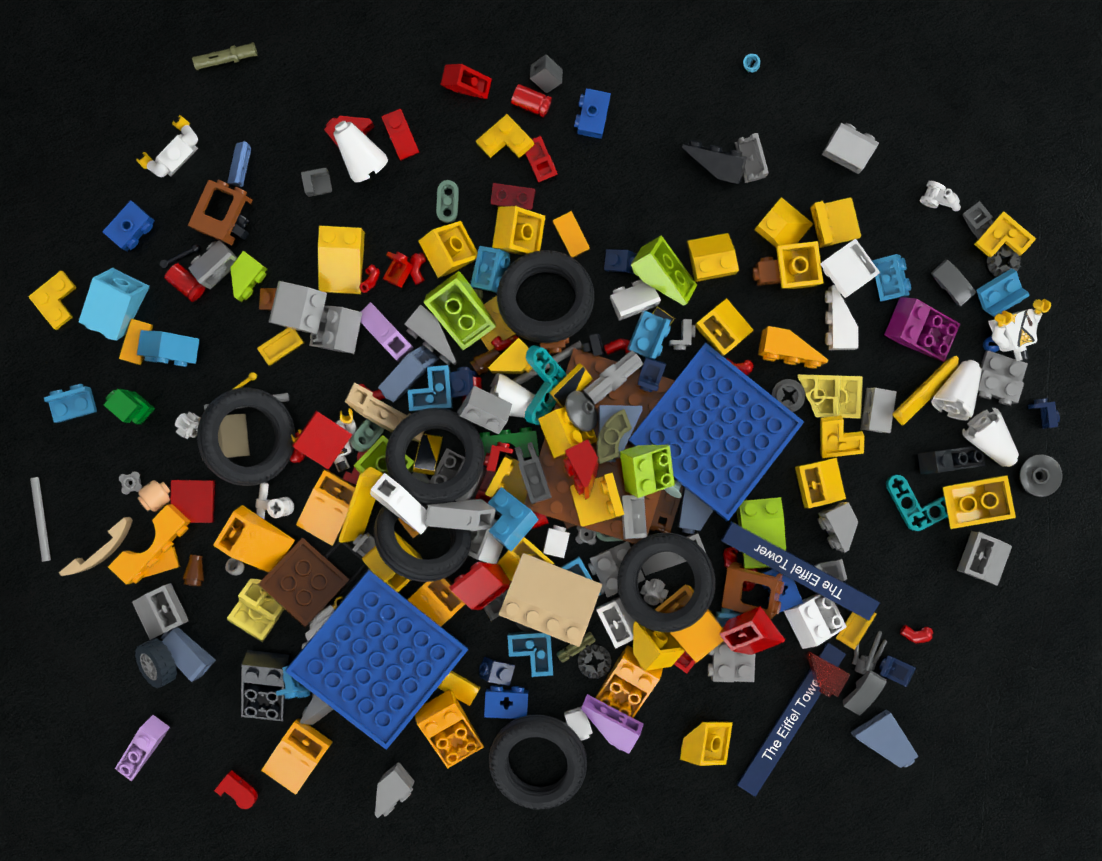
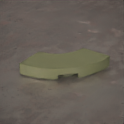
M625 409L611 416L599 433L596 445L599 464L620 457L618 449L620 439L632 429Z

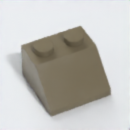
M246 414L226 415L220 424L218 431L219 446L227 458L250 456Z

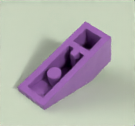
M587 694L581 707L582 711L611 745L629 754L641 734L643 723Z

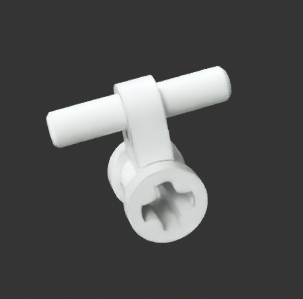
M928 181L927 191L920 199L922 204L931 208H937L940 204L951 207L953 211L960 210L959 198L951 189H946L944 185L938 182Z
M265 482L260 484L259 498H256L255 505L258 516L265 519L266 510L273 518L292 514L294 503L290 498L282 497L269 500L267 499L269 484Z

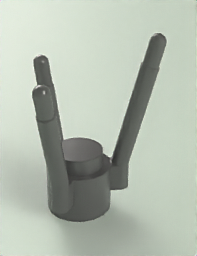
M878 631L869 656L861 655L859 658V644L857 645L852 664L856 665V672L865 675L869 670H875L876 663L887 644V640H883L874 656L882 631Z

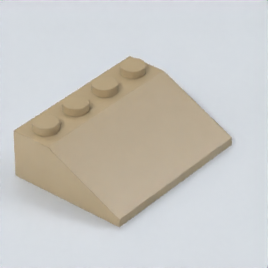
M523 553L500 609L499 616L580 647L603 584Z

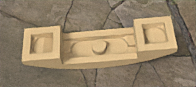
M356 383L352 385L345 400L360 415L390 432H393L403 419L411 415L410 413L405 415L372 396L373 392ZM424 431L419 433L412 440L419 442Z
M124 517L108 531L113 538L86 561L82 558L74 559L59 574L65 576L83 572L107 559L120 546L128 534L133 521L131 517Z

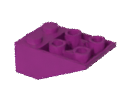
M900 297L884 335L901 345L945 362L960 323L918 299Z

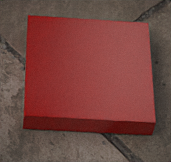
M316 410L292 446L329 470L351 438L352 433Z
M171 480V504L191 521L190 523H214L215 481Z

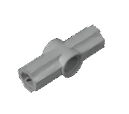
M630 351L616 364L613 363L599 375L600 377L583 392L595 405L611 391L614 392L625 383L627 378L643 365V362L635 352Z

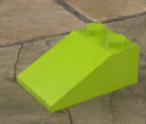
M662 235L641 247L631 263L633 272L644 283L682 305H686L697 287L696 282Z
M460 271L429 292L424 299V304L462 350H465L496 327L495 322L473 287Z
M781 497L743 501L737 509L738 525L786 550ZM742 552L744 569L769 567Z

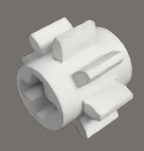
M191 412L181 414L175 422V426L178 428L176 433L186 439L196 437L199 425L198 418L200 417Z
M651 579L650 582L646 580L640 594L645 595L644 601L646 603L657 605L659 603L662 604L664 599H666L668 590L664 589L665 584L661 580Z

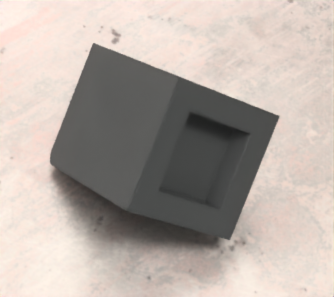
M547 54L531 64L530 79L545 93L562 84L563 70Z
M327 168L301 172L304 191L308 197L333 191Z

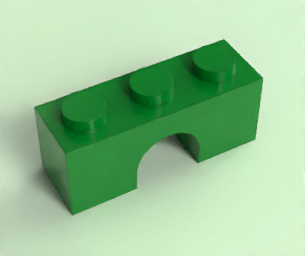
M123 389L111 391L106 397L107 402L104 404L122 422L130 423L133 421L135 424H142L155 409L137 392Z
M532 427L520 428L519 433H511V430H501L498 435L490 436V432L479 433L484 445L485 456L486 453L491 452L492 445L497 446V442L510 443L515 447L520 446L524 458L531 457L528 443L532 442L536 454L539 456L537 433L532 431Z

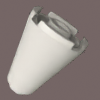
M342 121L335 126L334 137L349 175L354 182H361L370 178L369 173L372 171L377 173L388 162L386 154L352 122L346 123V121Z
M973 360L963 361L934 395L932 405L940 412H942V409L949 412L947 416L965 421L969 417L971 418L974 413L982 372L979 364Z
M497 373L490 385L492 387L490 393L512 403L509 416L525 418V411L535 397V394L507 376Z
M992 408L993 412L989 413L988 410L979 413L967 423L969 428L967 430L963 429V436L1000 466L1010 467L1014 465L1018 460L1019 453L1001 412L996 408Z

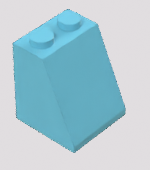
M114 268L93 277L79 323L84 324L90 330L104 334L108 339H120L126 335L130 320L134 319L149 289V285Z

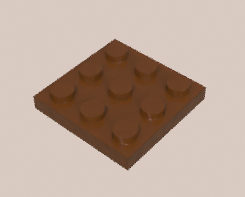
M302 538L259 582L258 586L306 628L349 582V579Z

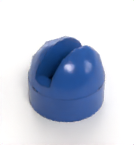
M992 336L984 340L983 347L985 351L995 353L1000 350L999 346H989V342H994Z

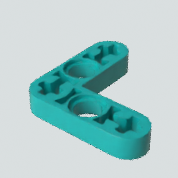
M531 346L526 352V360L543 379L544 383L527 407L525 419L529 423L540 425L538 418L550 413L556 404L555 399L549 392L567 374L546 349L539 346ZM549 363L550 369L545 373V367ZM547 393H549V399H548V401L545 403V401H544L545 395H546Z
M892 475L887 479V489L909 529L921 531L948 517V513L945 511L947 508L940 503L946 504L944 496L920 507L907 480L903 476ZM894 479L896 481H901L899 487L901 491L906 490L907 493L901 494L898 497L896 496V494H899L900 492L898 488L892 487V485L894 484ZM904 497H909L912 501V505L908 509L903 508L901 505ZM932 506H937L940 509V515L936 518L931 517L929 513ZM914 516L916 518L926 516L927 518L919 521L920 526L912 525L911 523L914 521Z

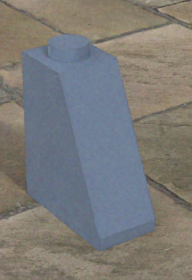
M422 345L408 353L378 388L382 391L385 398L394 402L401 398L427 372V367H432L439 358Z
M599 405L598 436L606 421L618 411L625 409L632 429L620 439L619 455L620 451L625 449L642 412V406Z
M685 487L682 492L677 527L682 528L684 533L694 534L695 530L700 531L713 510Z
M178 627L172 629V631L165 632L161 637L163 644L171 652L175 665L191 682L202 677L216 661Z
M887 710L851 732L856 739L900 768L912 765L915 762L914 759L919 757L893 715Z

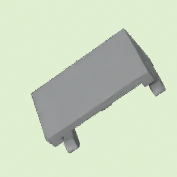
M758 133L752 134L745 139L744 137L739 138L735 142L736 150L743 152L742 156L747 157L743 173L745 183L766 178L769 172Z
M866 388L860 430L891 433L892 414L894 412L897 391Z
M634 495L621 496L620 499L624 511L622 516L623 539L646 538L644 496L640 498Z

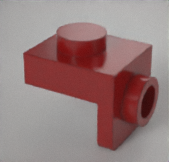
M388 252L386 256L393 261L383 279L402 288L413 265L407 261L408 257L402 253L397 252L393 254Z
M497 442V446L492 445L491 452L486 453L484 465L487 466V470L496 472L500 451L513 454V449H509L510 444Z

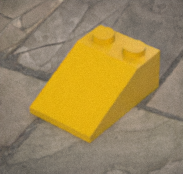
M319 226V291L361 294L359 286L362 283L365 234L362 228Z
M998 476L942 487L950 529L1016 518L1008 476Z

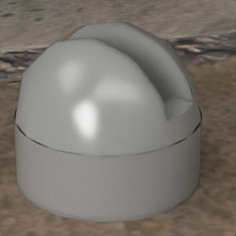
M230 558L226 563L225 569L231 575L237 576L243 573L244 563Z

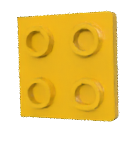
M852 198L825 204L823 201L816 202L810 207L820 248L861 237Z
M507 454L505 455L485 495L492 498L502 487L524 504L527 490L518 460Z
M613 473L596 478L590 497L586 500L583 494L579 495L574 485L570 486L582 527L624 515Z

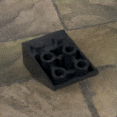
M247 651L242 663L241 717L275 721L284 720L285 695L277 696L276 691L286 689L283 681L282 667L289 666L290 655Z

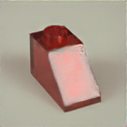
M809 651L807 657L815 684L820 687L819 691L828 697H831L832 694L838 697L850 674Z

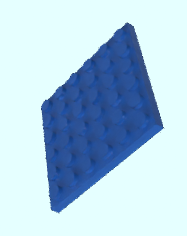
M705 343L639 425L628 442L633 446L669 445L674 479L723 519L729 521L804 421L710 345Z
M368 569L285 669V672L387 750L468 651V648Z

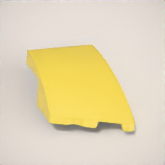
M798 374V379L804 388L806 397L816 417L842 416V418L861 419L862 376Z
M250 579L238 595L239 602L231 611L227 620L263 642L284 611V608L258 586L261 580Z

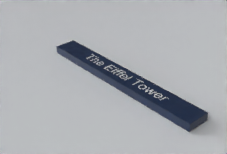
M732 521L721 538L722 542L868 621L880 604L878 600Z
M828 642L825 644L737 782L739 787L756 797L846 655L844 652Z

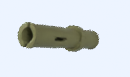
M254 42L238 47L233 45L230 46V49L194 56L192 60L195 69L199 70L231 61L235 63L240 62V59L257 56V50Z

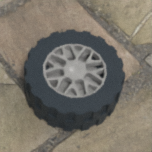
M153 638L137 646L135 650L136 662L140 672L149 684L160 688L176 679L177 668L174 658L161 640Z

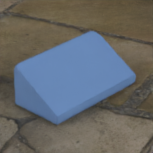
M243 141L235 146L228 178L229 185L238 187L244 185L251 153V146L247 142Z

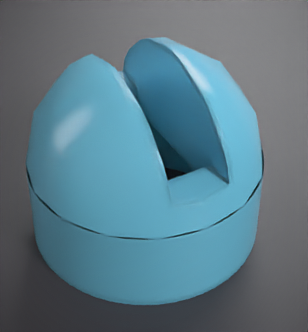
M748 54L743 60L744 68L748 72H756L760 67V58L756 54ZM753 60H755L756 62H755L754 66H753L752 68H750V66H751L752 63H753Z

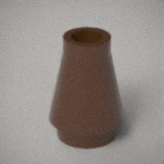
M493 348L490 351L473 357L474 360L470 363L480 376L489 371L488 367L500 356V353Z
M190 555L182 578L184 579V585L201 586V582L204 581L202 556Z

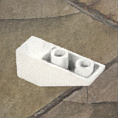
M832 285L825 292V302L828 303L829 311L825 314V322L829 324V332L826 333L825 338L826 345H829V350H855L858 348V326L841 294L837 291L835 285Z
M384 473L371 488L370 495L421 535L428 527L425 525L427 510L401 485Z

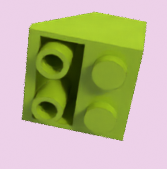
M637 445L620 451L626 492L640 498L675 485L669 445Z

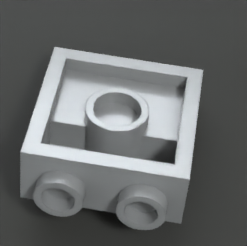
M985 351L980 367L982 372L978 388L979 396L985 399L997 398L999 403L1008 406L1018 403L1024 386L1022 381L1028 363L1016 361V359L991 351Z
M629 542L621 543L590 557L591 563L588 564L592 575L597 574L600 580L598 583L603 584L600 593L601 595L606 594L607 598L618 593V572L624 556L631 548ZM641 570L638 576V583L645 580Z
M724 641L709 653V655H712V664H708V676H711L713 682H754L755 654L748 655L731 651Z

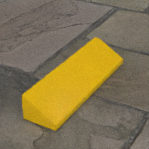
M957 356L946 360L893 412L892 415L901 425H904L939 391L958 368L959 358Z
M369 467L359 475L340 533L339 542L341 543L355 541L360 534L364 535L376 500L370 495V491L383 475L382 472L373 467Z
M453 671L437 687L444 692L451 690L458 700L469 706L480 690L479 686Z

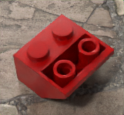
M587 439L565 450V458L563 459L565 463L564 468L568 476H573L574 487L579 495L583 494L585 500L590 497L598 473V457Z
M477 562L471 566V570L467 574L457 577L454 580L455 583L449 588L469 608L482 610L508 590L511 582L501 565Z
M761 606L729 619L719 633L731 651L753 655L785 641Z

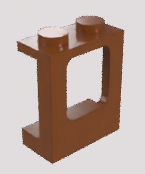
M208 180L188 226L232 246L235 240L230 235L244 203L251 204L252 199L246 196V191L235 187L233 190L229 188V184L221 180H217V182ZM215 190L234 197L222 221L205 214V210Z
M733 562L727 568L722 607L742 613L757 608L741 601L743 582L749 581L770 587L771 593L768 609H762L771 620L776 614H779L781 609L779 596L784 590L783 574L778 573L774 577L743 569L742 563Z

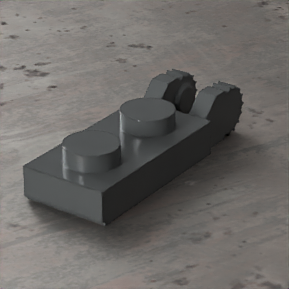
M530 442L528 443V450L532 459L524 460L523 451L520 446L516 447L515 451L519 460L518 465L530 502L533 505L552 498L540 459L537 457L533 443Z

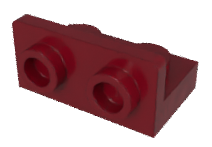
M493 183L492 205L517 206L532 210L535 189Z

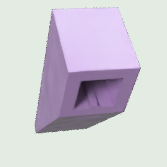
M371 302L361 311V323L396 361L400 362L414 348Z
M152 715L139 728L115 769L132 781L162 741L170 727Z

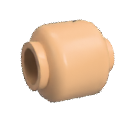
M153 480L139 490V497L137 499L147 511H158L170 501L168 493L171 491L164 482L159 484Z

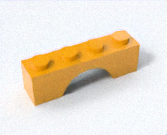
M173 504L166 505L152 520L156 535L153 544L148 550L143 553L123 551L108 566L126 585L133 582L135 584L138 583L145 575L143 572L148 567L152 568L159 561L158 556L162 552H167L174 545L172 541L177 536L181 537L188 530L187 525L191 521Z

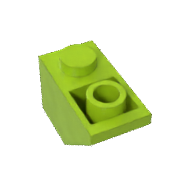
M244 251L230 267L234 297L241 302L244 299L247 300L252 295V288L255 284L262 282L266 276L267 268Z

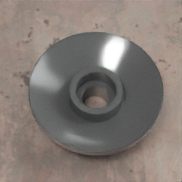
M581 391L569 393L566 398L565 407L570 421L581 431L587 432L594 429L597 425L598 415L592 400Z
M1034 455L1023 463L1020 469V482L1023 488L1034 496H1049L1060 487L1062 470L1058 462L1052 457ZM1037 472L1041 473L1039 480L1035 477Z

